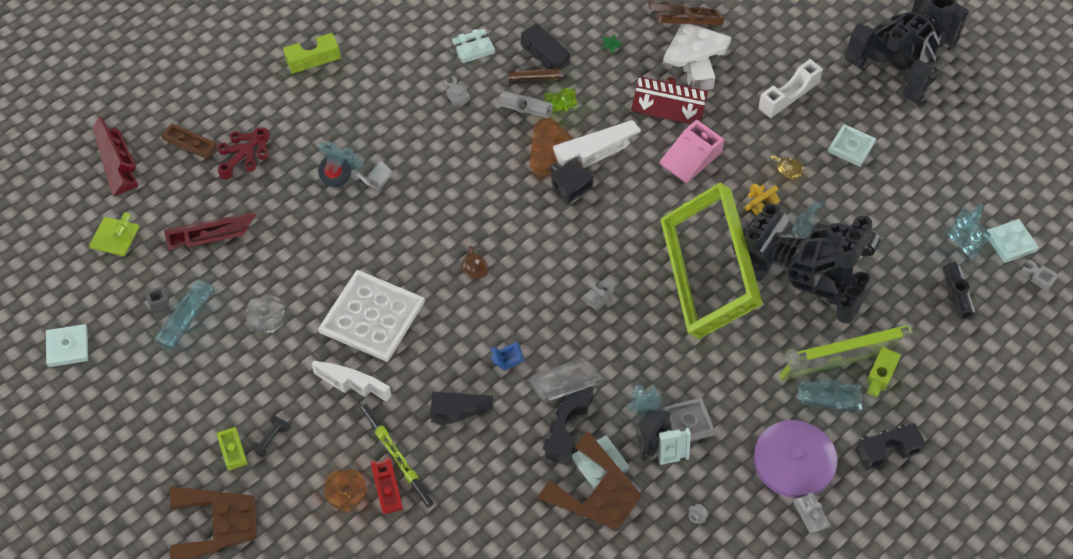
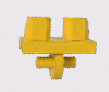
M751 185V192L748 196L749 198L755 197V199L750 201V204L744 208L747 212L752 210L757 216L762 212L764 207L763 201H766L767 204L777 205L780 202L776 194L779 190L778 187L775 185L763 193L765 190L764 185Z

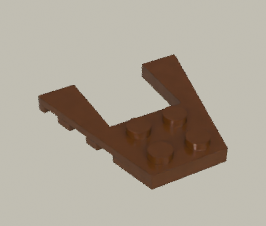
M653 0L648 2L650 10L684 13L657 12L656 20L658 23L708 24L714 27L724 23V17L718 9L697 6L694 8L684 4L671 5L670 2L662 1V4L653 3Z
M586 431L576 444L575 449L607 471L606 475L584 504L550 480L537 497L539 500L546 501L554 506L566 509L618 531L641 500L642 495L594 437Z
M170 487L171 509L211 504L213 508V540L170 545V559H198V557L208 553L214 554L219 552V549L228 546L233 547L257 538L255 495Z

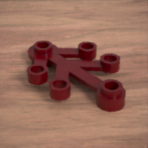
M260 127L255 129L253 133L240 134L238 131L231 132L230 140L232 143L250 141L245 144L230 146L227 143H220L217 146L218 152L221 155L238 152L227 163L219 165L217 169L219 177L221 179L231 178L233 176L232 168L245 156L247 160L245 162L246 170L248 172L255 171L256 163L254 161L253 148L258 144V159L266 160L269 156L266 143L270 139V131L267 128Z

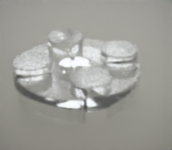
M262 295V298L252 299L245 309L247 323L256 331L274 332L285 318V309L282 302L273 295ZM269 311V315L262 316L261 312Z

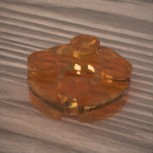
M354 469L334 471L327 477L324 485V492L328 503L336 509H342L347 512L358 506L364 500L367 492L363 476ZM342 486L351 487L347 493H342V489H340Z

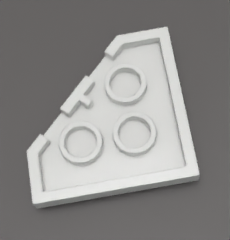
M681 24L664 56L663 62L682 67L691 61L699 62L709 59V56L718 54V56L723 55L727 51L732 37L693 24Z

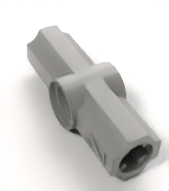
M502 91L499 96V106L544 118H549L552 114L553 107L550 102L507 91ZM525 100L527 101V108L524 107Z

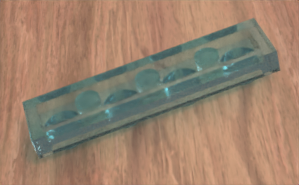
M196 280L155 337V342L173 350L215 291L214 287Z

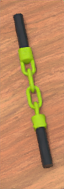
M368 404L362 405L361 410L375 429V434L393 456L395 462L405 474L404 477L407 482L413 486L425 506L430 508L434 502L419 482V477L407 465L403 455L392 443L388 431L380 424ZM398 457L402 459V464H400V462L398 461Z

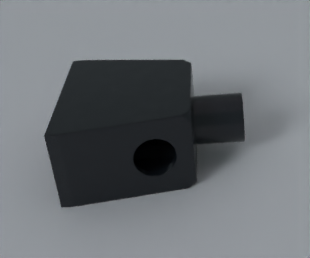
M558 162L551 165L550 170L553 172L551 178L552 187L566 205H569L593 188L594 176L574 162H568L563 167Z

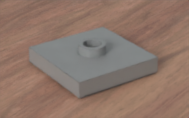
M702 397L663 407V411L671 413L670 430H680L682 432L685 431V428H689L691 433L690 442L715 435L714 427Z

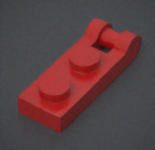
M390 457L384 458L385 461L370 462L383 515L403 510ZM387 469V471L379 473V470Z

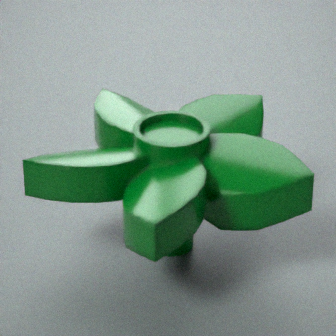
M616 35L611 36L610 39L603 37L605 44H603L602 49L609 48L610 52L614 53L615 48L622 46V43L616 40Z

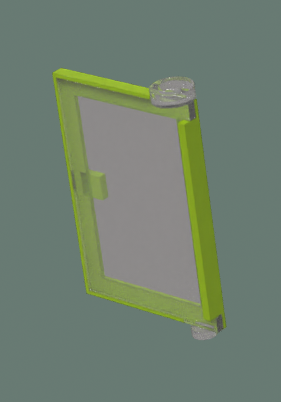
M909 325L799 352L795 349L787 350L788 364L779 374L780 380L878 357L882 346L891 350L904 336L906 338L912 337V329Z

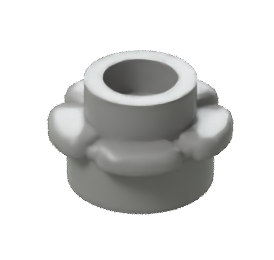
M696 504L689 507L688 516L693 523L702 524L708 517V513L702 505Z

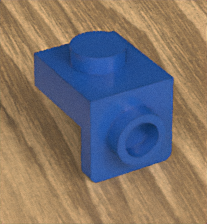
M517 342L500 350L495 346L491 348L493 364L504 371L525 361L520 344Z

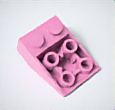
M696 120L683 131L660 160L659 164L687 184L722 153L724 139Z

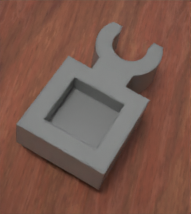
M452 77L453 83H448L446 79L444 80L446 94L454 106L470 100V95L463 84L457 85L456 77Z
M1028 260L1026 264L1030 269L1023 266L1021 270L1023 275L1032 277L1031 282L1046 291L1051 288L1059 276L1043 265L1038 268L1035 262Z

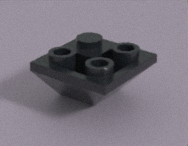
M648 410L638 423L636 434L642 460L646 461L649 456L653 457L657 452L659 433L668 431L671 426V413L669 411Z

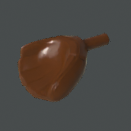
M469 246V253L461 263V271L471 279H481L488 275V265L483 257L474 253L473 246Z

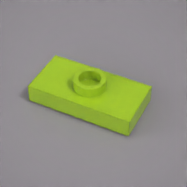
M236 427L216 433L227 470L230 471L247 465V459Z

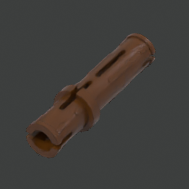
M561 68L508 71L509 82L532 80L546 82L545 80L561 79Z

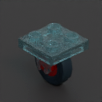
M328 141L327 144L320 142L317 148L326 156L319 164L318 175L321 181L329 187L344 185L351 175L350 166L361 169L363 165L359 156L349 148L344 147L340 149L337 148L336 144Z

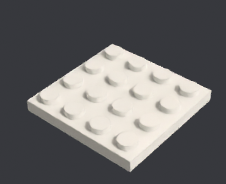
M356 270L318 330L323 335L388 362L423 306L425 299L417 294Z

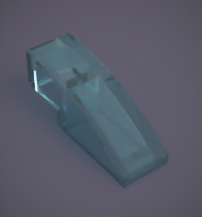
M840 381L799 382L798 401L833 409L863 410V389L861 384L840 385Z

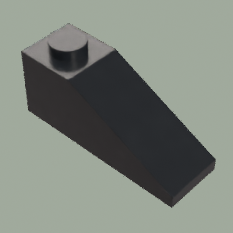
M432 392L430 407L431 423L438 425L452 424L491 410L494 406L493 396Z

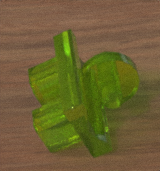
M567 87L557 93H545V101L552 103V112L559 110L567 112L568 108L577 106L575 88L569 89Z

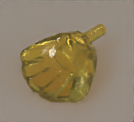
M772 154L770 155V159L777 162V168L783 176L790 179L800 177L803 165L799 161L790 157L778 158Z

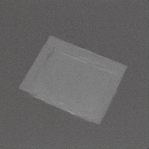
M587 358L555 367L528 378L529 383L543 403L604 382L601 375Z

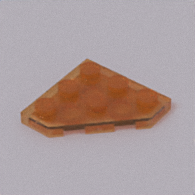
M551 117L542 118L534 124L529 168L540 179L552 172L550 170L551 165L558 162L553 146L573 140Z

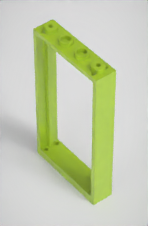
M720 182L660 219L688 334L701 339L763 305L730 188ZM721 199L747 293L698 320L675 226Z

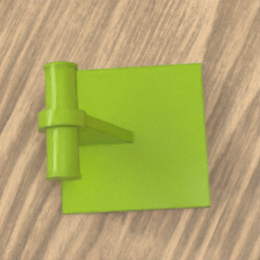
M124 212L121 220L104 216L89 248L125 257L140 226L139 224L129 222L132 216L127 212Z

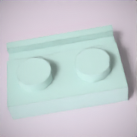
M685 428V431L682 432L674 430L659 433L658 459L660 465L680 461V458L689 459L691 439L689 428Z

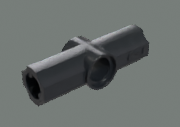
M950 262L944 265L942 270L949 289L948 298L953 302L957 317L963 320L974 316L975 310L968 291L970 285L964 279L960 264Z

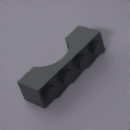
M570 381L569 387L564 388L562 394L563 403L562 405L559 404L556 410L557 420L556 422L552 421L550 426V439L546 438L544 442L545 459L569 466L575 450V438L568 433L566 425L573 417L588 413L593 399L594 387Z

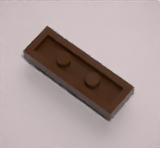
M173 123L161 135L164 141L204 159H208L217 148L216 142Z

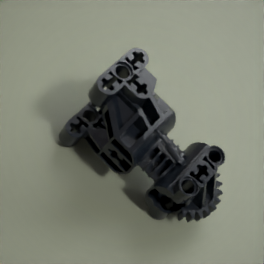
M915 0L911 12L896 14L892 16L890 22L880 23L874 29L868 25L865 26L862 23H858L851 33L845 60L859 69L865 65L868 58L876 63H893L905 70L903 80L908 82L904 87L902 96L919 105L924 99L928 87L940 74V70L933 66L938 47H942L945 43L953 47L958 42L969 10L958 4L957 0Z
M767 204L763 207L762 212L752 219L750 224L745 222V227L741 226L756 281L762 280L773 264L784 265L788 268L787 276L794 288L825 297L829 303L837 305L838 321L850 323L854 320L869 294L870 276L862 271L856 272L853 275V268L860 256L874 255L881 243V237L877 233L872 232V219L870 217L858 216L854 219L851 226L840 223H832L829 226L816 223L809 235L802 237L793 234L792 222L785 213L780 212L778 205ZM732 241V249H734V254H736L734 244Z

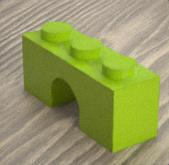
M333 33L316 37L317 47L313 50H304L300 43L284 47L285 60L291 74L341 59L339 46Z

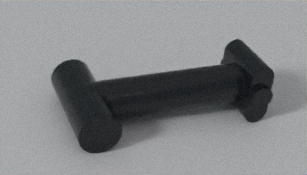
M273 415L270 422L274 426L259 444L256 442L253 444V450L265 456L267 454L266 447L281 429L289 431L291 428L290 423Z

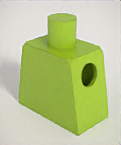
M882 346L867 380V384H869L867 393L869 395L878 397L881 390L886 391L901 354Z

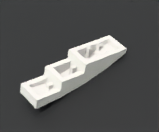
M313 361L312 363L314 374L344 393L351 388L364 397H367L372 392L386 402L391 397L390 386L369 375L336 364Z

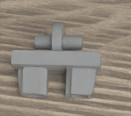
M605 279L597 287L592 280L588 284L591 290L585 295L589 305L596 311L603 305L609 308L612 303L608 296L612 295L615 291L614 283L611 280Z
M813 492L793 500L810 534L830 527V523L822 510V505L818 503Z

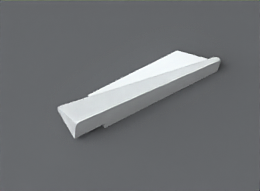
M631 120L555 145L553 150L558 163L562 167L568 162H574L584 169L626 148L631 143L629 138L639 133L641 129Z

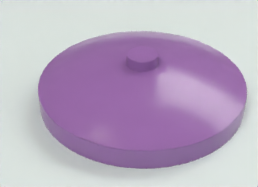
M787 420L773 424L760 435L754 450V466L760 479L771 490L786 497L801 498L812 492L816 495L830 484L837 468V454L831 440L819 428L803 421Z

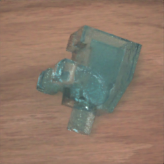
M642 385L634 387L635 392L632 393L633 402L627 404L629 412L636 410L637 414L647 413L648 410H661L663 404L656 386L651 387L648 392H644Z

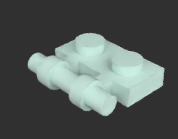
M485 29L472 30V33L460 34L452 39L453 45L460 44V46L456 47V51L462 63L495 53V48L489 37L481 38L486 35ZM472 39L475 40V41L470 42V43H467V42H466V41H469V40H472Z

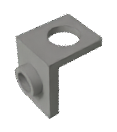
M380 161L368 177L360 173L357 176L368 186L379 191L394 172L384 162Z

